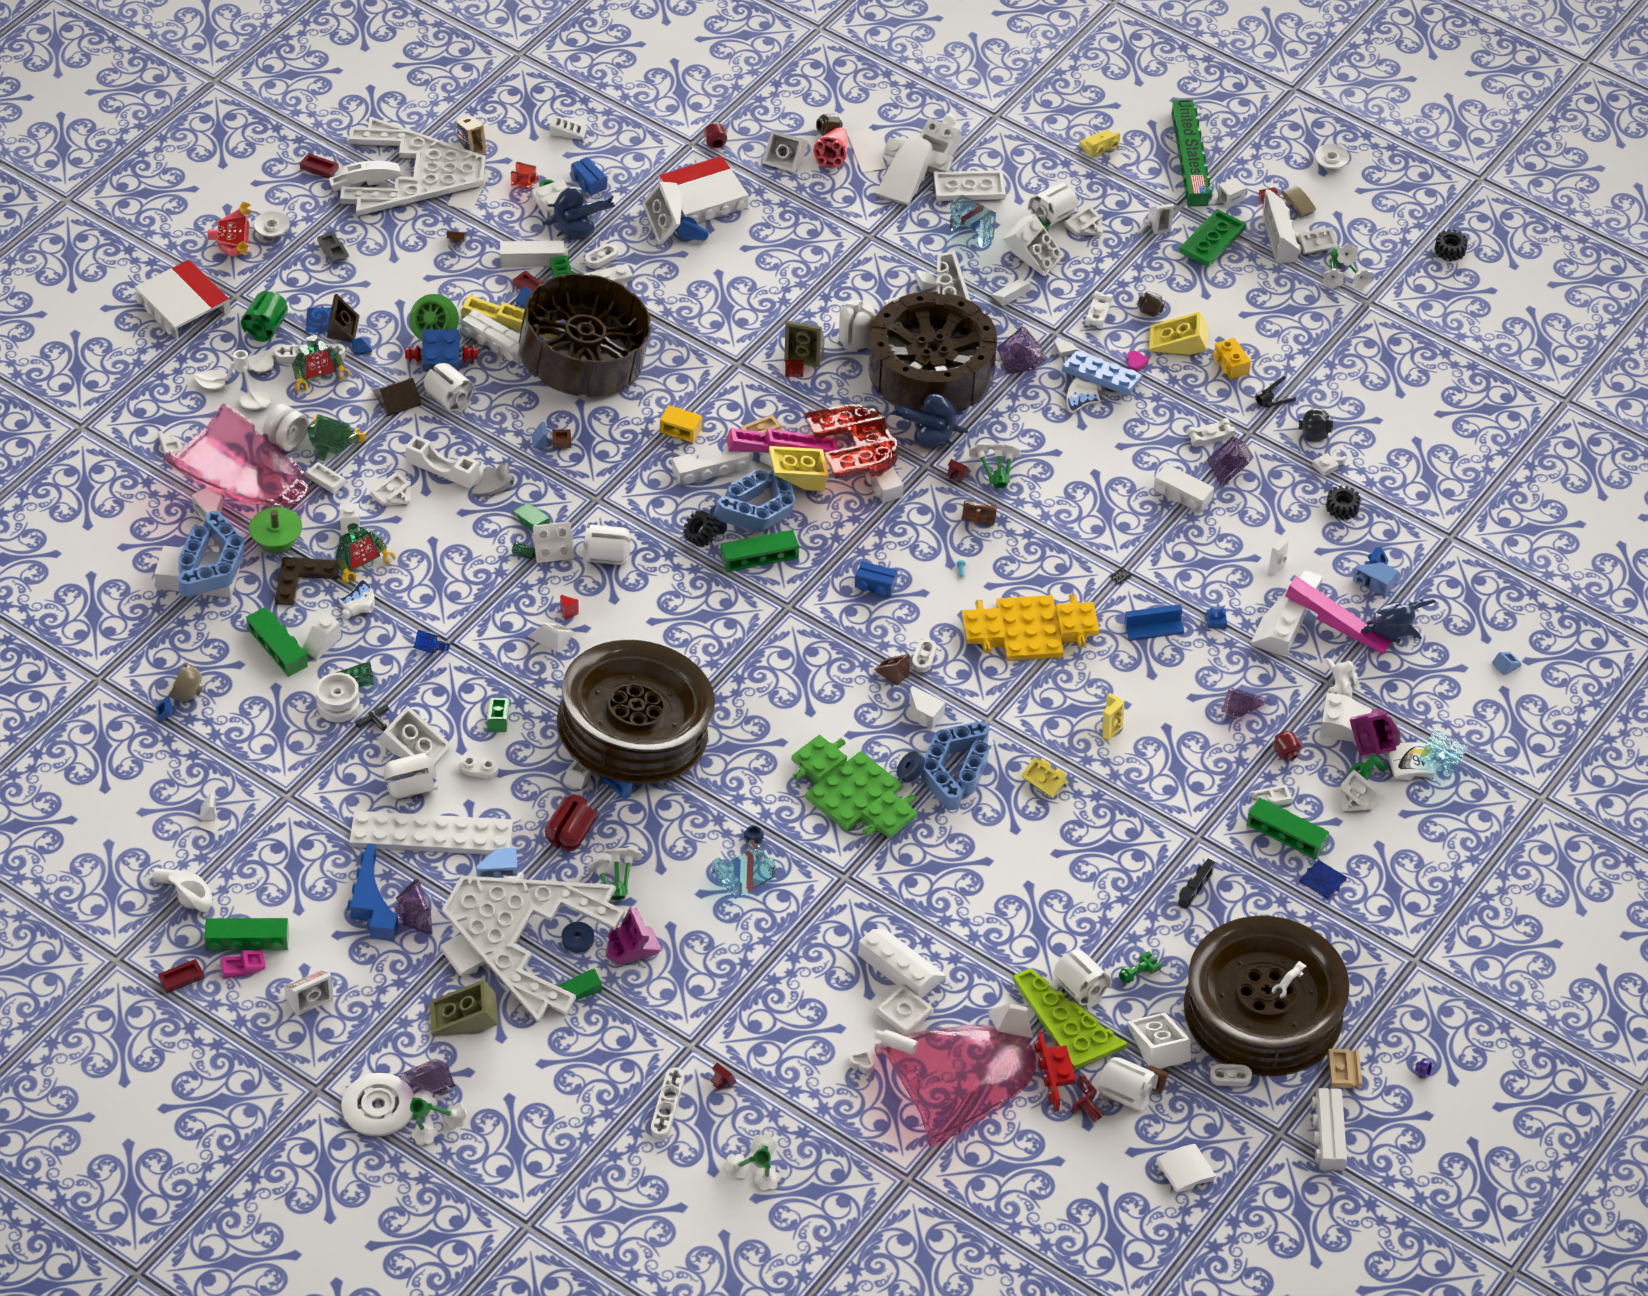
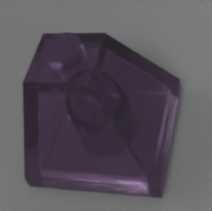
M1024 326L997 347L1008 374L1034 370L1046 360L1041 345Z
M1232 436L1207 461L1221 486H1224L1250 463L1253 455L1245 442Z
M1231 688L1227 691L1221 712L1226 713L1225 716L1228 718L1237 719V717H1242L1268 704L1270 699Z
M415 879L396 897L397 906H394V912L398 913V918L401 919L404 926L430 935L433 934L431 909L419 879Z
M436 1058L398 1074V1077L439 1096L449 1093L450 1088L455 1087L447 1063Z

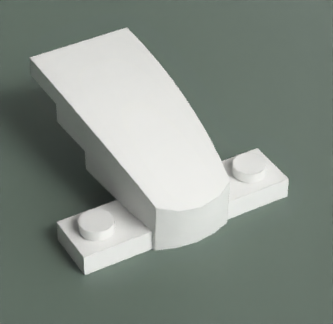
M889 137L883 153L894 159L876 195L877 197L909 206L914 193L918 191L920 182L924 180L927 168L939 172H948L954 158L951 155L934 151L931 143L920 137H909L905 142Z

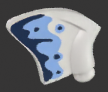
M1077 377L1071 383L1067 392L1068 411L1075 413L1087 405L1099 404L1098 391L1102 390V386L1090 381H1083Z
M361 580L348 595L339 599V603L344 608L342 610L343 617L349 619L361 613H372L375 605L374 593L371 586L365 580Z

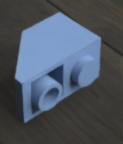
M1384 563L1357 565L1354 569L1353 581L1385 597L1396 584L1399 571Z

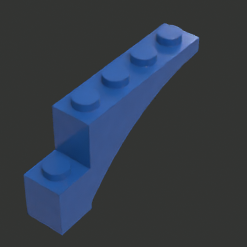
M368 843L366 851H362L361 854L362 865L357 868V883H353V897L348 900L347 910L350 911L351 919L367 921V930H370V938L394 942L399 926L398 913H394L389 908L378 890L374 877L377 857L376 844Z

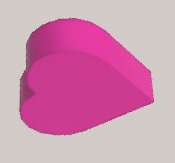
M1137 351L1128 352V369L1136 372L1140 371L1148 364L1149 358Z

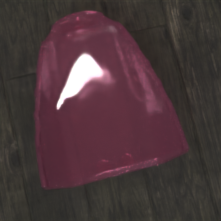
M224 402L204 430L177 454L167 451L164 457L167 465L197 484L216 494L237 501L261 505L290 506L300 502L308 490V484L304 480L305 474L290 456L285 457L280 452L279 445L274 446L268 441L267 434L261 435L255 430V424Z
M961 1025L903 1035L918 1041L913 1055L881 1043L875 1044V1053H883L887 1056L919 1111L929 1146L967 1130L975 1121L979 1119L984 1120L988 1113L994 1109H1000L1004 1102L1009 1098L1013 1099L1031 1082L1036 1069L1035 1052L1023 1036L999 1032L995 1026Z

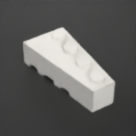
M955 251L937 254L936 292L945 295L950 293L970 300Z

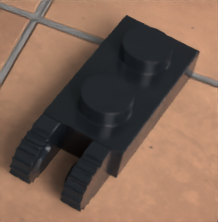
M1208 858L1204 864L1199 865L1196 876L1194 878L1191 877L1186 887H1183L1179 893V907L1186 909L1191 905L1212 876L1215 861Z

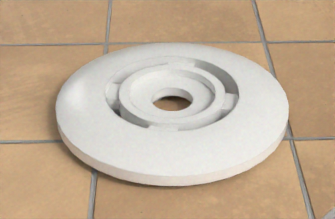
M386 1073L369 1074L357 1079L347 1088L341 1103L342 1114L347 1124L361 1134L368 1136L390 1135L402 1129L411 1120L413 1113L410 1111V1103L414 1093L411 1087L397 1076ZM363 1096L361 1100L362 1108L358 1109L359 1099ZM375 1100H382L385 1105L380 1109H376L372 1106V1103ZM395 1101H399L398 1108L392 1113L395 1109Z

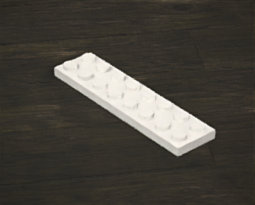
M354 811L350 847L366 848L367 844L370 843L376 844V849L490 855L496 849L511 848L513 819Z

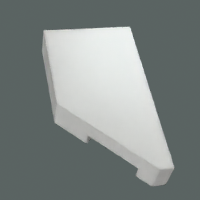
M1287 785L1252 791L1251 794L1252 798L1256 800L1262 798L1276 806L1292 804L1293 801Z

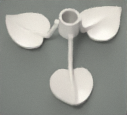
M271 349L248 357V353L244 350L234 352V361L230 362L231 366L227 376L221 370H209L200 374H193L198 385L208 390H217L225 386V381L229 380L232 370L235 368L238 372H244L249 393L241 396L240 405L245 409L257 410L266 408L270 404V397L266 392L258 390L252 393L247 369L257 373L271 370L274 366Z

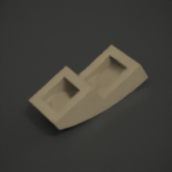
M1297 185L1281 192L1289 207L1293 205L1300 218L1316 211L1310 198Z

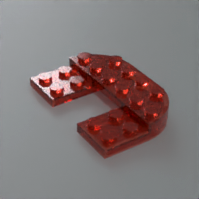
M852 404L804 413L805 420L815 439L848 432L855 445L825 452V460L835 479L862 474L868 471L871 477L881 476L896 463L898 458L896 437H892L885 424L884 415L878 410L871 408L869 411V409L863 408V405Z

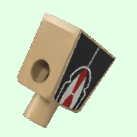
M473 116L457 120L458 140L464 149L478 154L487 152L483 124Z

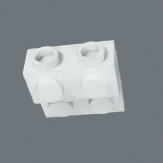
M563 179L532 190L531 194L546 220L554 216V207H548L547 205L555 203L560 192L568 188Z

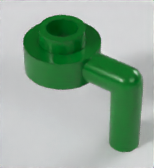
M1374 755L1365 763H1355L1351 767L1350 773L1355 770L1368 780L1371 775L1370 769L1374 765L1380 771H1384L1386 765Z

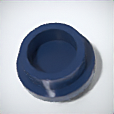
M756 825L749 826L744 832V839L749 844H758L764 838L763 831Z

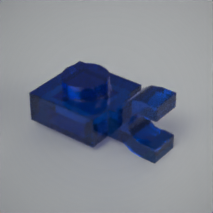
M418 629L413 648L428 653H433L434 648L445 652L449 651L451 644L438 641V634Z

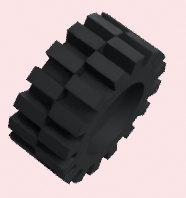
M1447 229V232L1443 230L1436 238L1435 253L1440 258L1443 256L1444 260L1449 258V261H1452V259L1457 261L1458 258L1462 259L1466 253L1468 239L1460 231L1456 233L1454 229L1453 232L1450 229Z
M1340 485L1339 489L1333 487V490L1329 491L1326 510L1330 512L1331 516L1335 515L1336 519L1341 517V520H1344V517H1346L1348 520L1351 516L1355 517L1358 514L1361 497L1358 495V491L1354 492V488L1348 489L1349 486L1343 488ZM1337 501H1345L1349 504H1340Z
M700 510V512L695 511V514L692 513L690 515L691 519L687 518L686 521L688 523L684 524L686 529H683V533H685L684 537L686 540L698 547H704V545H709V541H713V536L716 537L715 531L719 529L716 526L719 524L716 522L717 519L703 510Z

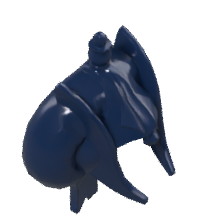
M571 186L565 188L560 192L555 203L547 205L548 207H554V216L547 220L545 219L542 224L547 226L554 223L557 224L561 230L557 237L565 234L574 239H586L595 230L591 214L615 207L614 202H612L614 196L587 203L585 194L580 187Z
M938 393L929 394L925 398L924 406L920 407V410L926 411L925 413L897 404L894 407L896 411L891 413V415L915 422L917 429L914 434V440L922 448H936L944 443L954 445L949 440L953 432L968 433V429L956 424V415H961L963 412L955 411L949 399Z
M1434 598L1420 599L1405 605H1401L1398 602L1386 604L1376 611L1373 620L1366 622L1368 625L1364 626L1361 632L1368 633L1374 631L1377 635L1400 643L1401 639H1398V637L1412 636L1422 639L1418 631L1410 625L1415 620L1414 610L1436 601Z

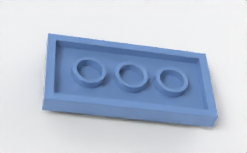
M1078 351L1065 362L1062 368V372L1125 395L1131 393L1142 377L1141 374L1134 370L1122 368L1118 364H1111L1103 361L1101 358H1094L1085 352Z

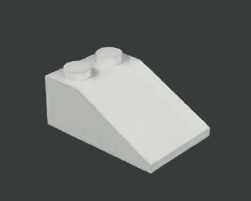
M659 182L642 202L659 245H663L680 225L682 195L677 183Z
M1327 693L1320 737L1355 742L1349 721L1350 717L1371 713L1372 709L1348 696Z
M409 706L398 715L377 739L390 752L400 758L428 751L429 754L426 756L428 761L433 760V764L451 746L444 737Z
M1166 1013L1127 1021L1132 1036L1148 1066L1151 1065L1162 1070L1164 1067L1182 1065L1185 1062L1191 1061L1190 1039Z

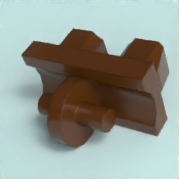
M973 500L964 501L961 519L973 521L975 525L983 523L994 526L997 507L992 504H980Z

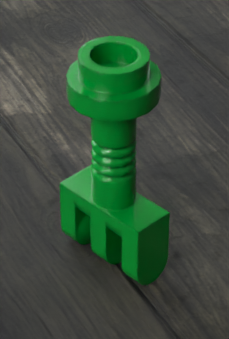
M1148 951L1140 955L1138 960L1140 964L1132 968H1122L1119 972V978L1123 983H1130L1134 980L1136 974L1146 969L1153 974L1159 971L1163 965L1160 962L1157 963L1158 960L1152 957V953Z

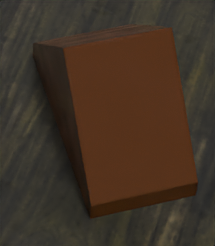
M910 655L888 657L874 670L898 686L909 675Z

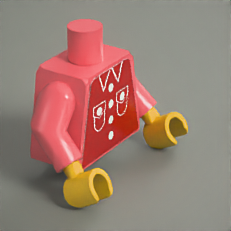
M242 202L238 210L218 220V229H208L207 232L208 240H217L219 249L231 257L248 254V247H250L248 245L249 220L245 214H251L252 210L248 209L251 204L247 202Z

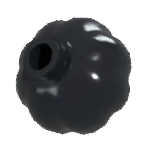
M1321 408L1310 409L1305 413L1303 419H1299V430H1302L1304 436L1310 441H1322L1328 437V433L1333 431V418H1329V414Z

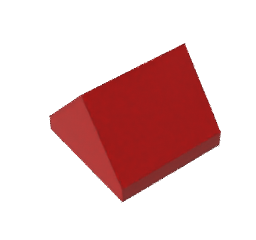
M561 595L560 610L565 620L578 615L579 600Z

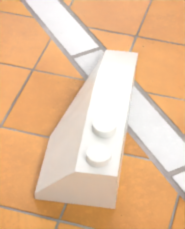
M1304 571L1299 578L1315 589H1318L1323 576ZM1285 592L1263 616L1250 645L1287 657L1308 608L1285 597Z

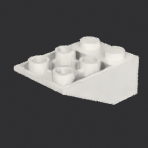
M1035 214L1022 217L1002 238L1013 254L1042 276H1046L1064 256Z

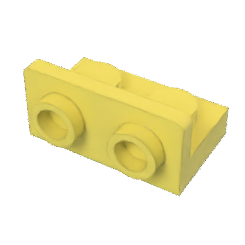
M1106 129L1081 140L1080 147L1091 158L1118 147L1120 133H1112L1109 129Z
M1111 693L1106 698L1102 725V737L1108 741L1123 728L1125 703Z
M1034 757L1021 774V777L1054 798L1063 784L1068 785L1069 782L1065 778L1067 775L1058 768L1056 771L1050 767L1051 764L1045 759L1039 760Z

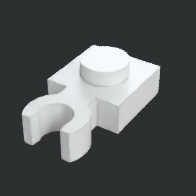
M1336 450L1332 456L1326 453L1313 460L1312 466L1323 476H1326L1336 471L1339 465L1345 464L1347 457L1343 456L1340 458L1341 451Z

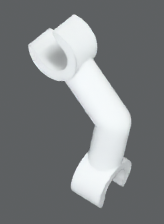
M1299 961L1285 975L1280 984L1272 988V993L1275 994L1277 989H1283L1280 998L1283 999L1287 994L1286 989L1291 981L1297 976L1301 977L1304 974L1302 970L1307 966Z

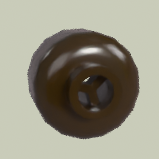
M833 113L822 114L816 121V129L822 136L835 128L843 127L842 120L837 114Z
M1150 291L1141 294L1137 303L1141 313L1152 317L1162 313L1165 303L1162 302V296Z

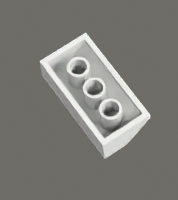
M1266 190L1262 217L1276 264L1297 262L1298 255L1301 254L1300 244H1297V233L1293 231V220H1290V210L1286 208L1283 199L1271 190Z
M872 929L859 941L858 956L898 987L906 986L921 999L946 978L945 974L887 930Z

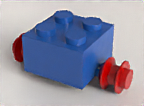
M423 330L422 352L418 345L416 348H411L409 345V348H405V359H409V363L412 359H415L418 363L422 356L423 371H429L430 369L434 371L433 367L439 363L450 364L457 371H460V357H462L465 363L468 359H472L474 363L475 359H478V348H474V345L472 348L464 345L462 350H460L459 330Z

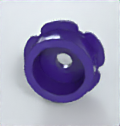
M1422 1058L1421 1061H1417L1415 1072L1418 1073L1419 1078H1422V1076L1429 1077L1432 1071V1062Z

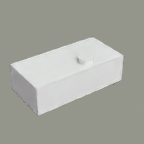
M163 546L154 573L157 589L179 591L178 559L183 548ZM205 551L198 568L217 563L221 553ZM240 567L230 586L201 594L231 598Z

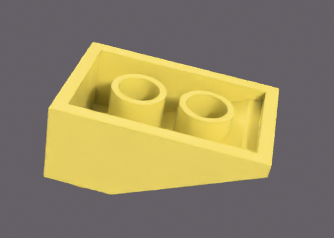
M1201 311L1150 325V352L1192 355L1207 351L1208 325Z
M769 446L775 476L804 490L824 491L829 474L823 449Z

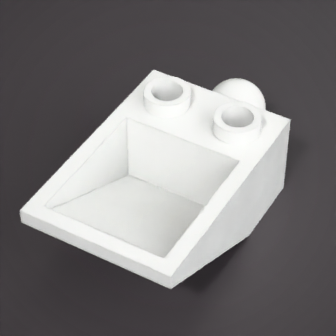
M946 114L943 118V123L929 118L919 136L929 141L934 151L951 156L954 155L962 140L960 130L953 127L956 124V117L953 114ZM927 168V172H930V173H932V174H934V172H939V171H936V170Z

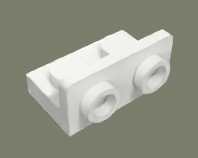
M1321 226L1313 231L1306 229L1299 232L1297 236V242H1300L1303 255L1338 247L1332 227L1326 228V226Z

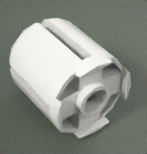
M1056 184L1030 198L1028 202V210L1031 209V213L1035 214L1037 218L1040 217L1049 227L1075 214L1078 206L1075 192L1065 184Z
M862 300L849 301L840 311L839 339L843 344V348L849 351L858 352V349L866 347L869 349L871 325L876 317V313L868 302L863 304Z
M439 363L433 367L434 371L430 369L425 376L424 388L426 392L450 412H462L472 403L470 399L473 391L476 392L475 385L450 364Z
M587 524L583 562L625 564L630 554L631 535L629 530L623 527Z
M428 751L392 760L385 765V781L423 772L421 775L388 783L386 787L392 797L401 799L438 790V787H434L433 778L437 776L433 760L428 761L426 756L429 754Z
M1073 950L1063 955L1054 968L1056 982L1080 1005H1086L1088 1008L1097 1005L1103 1000L1101 996L1107 987L1111 989V977L1083 951Z
M1113 1057L1101 1071L1098 1083L1099 1091L1109 1099L1143 1112L1150 1102L1147 1099L1151 1094L1152 1088L1156 1089L1158 1075L1125 1059Z

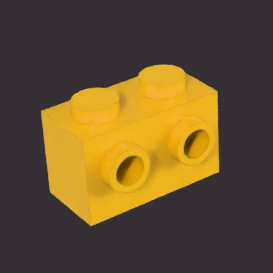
M1235 338L1215 343L1213 358L1219 363L1223 373L1227 374L1230 380L1249 374L1251 360Z
M668 405L660 418V433L694 443L702 429V415Z

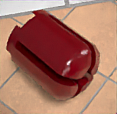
M572 794L570 797H566V795L563 797L545 826V836L553 846L558 848L562 843L561 850L568 852L575 851L580 847L599 816L597 809L593 811L586 804L588 800Z

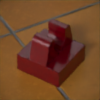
M953 459L948 464L947 476L950 479L956 473H958L956 478L958 483L962 482L965 477L968 478L971 471L967 466Z
M718 1062L713 1066L712 1070L715 1075L712 1077L711 1082L715 1088L721 1090L726 1084L732 1087L737 1082L734 1075Z

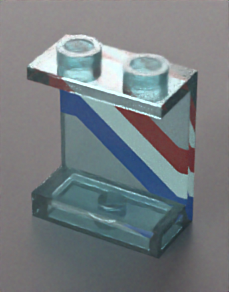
M964 195L953 200L950 206V230L953 231L958 225L963 224L979 233L978 245L985 247L994 239L996 212Z
M752 839L749 840L748 851L731 861L724 863L719 857L712 861V873L735 899L775 878V862L772 858H768L762 847L757 845Z

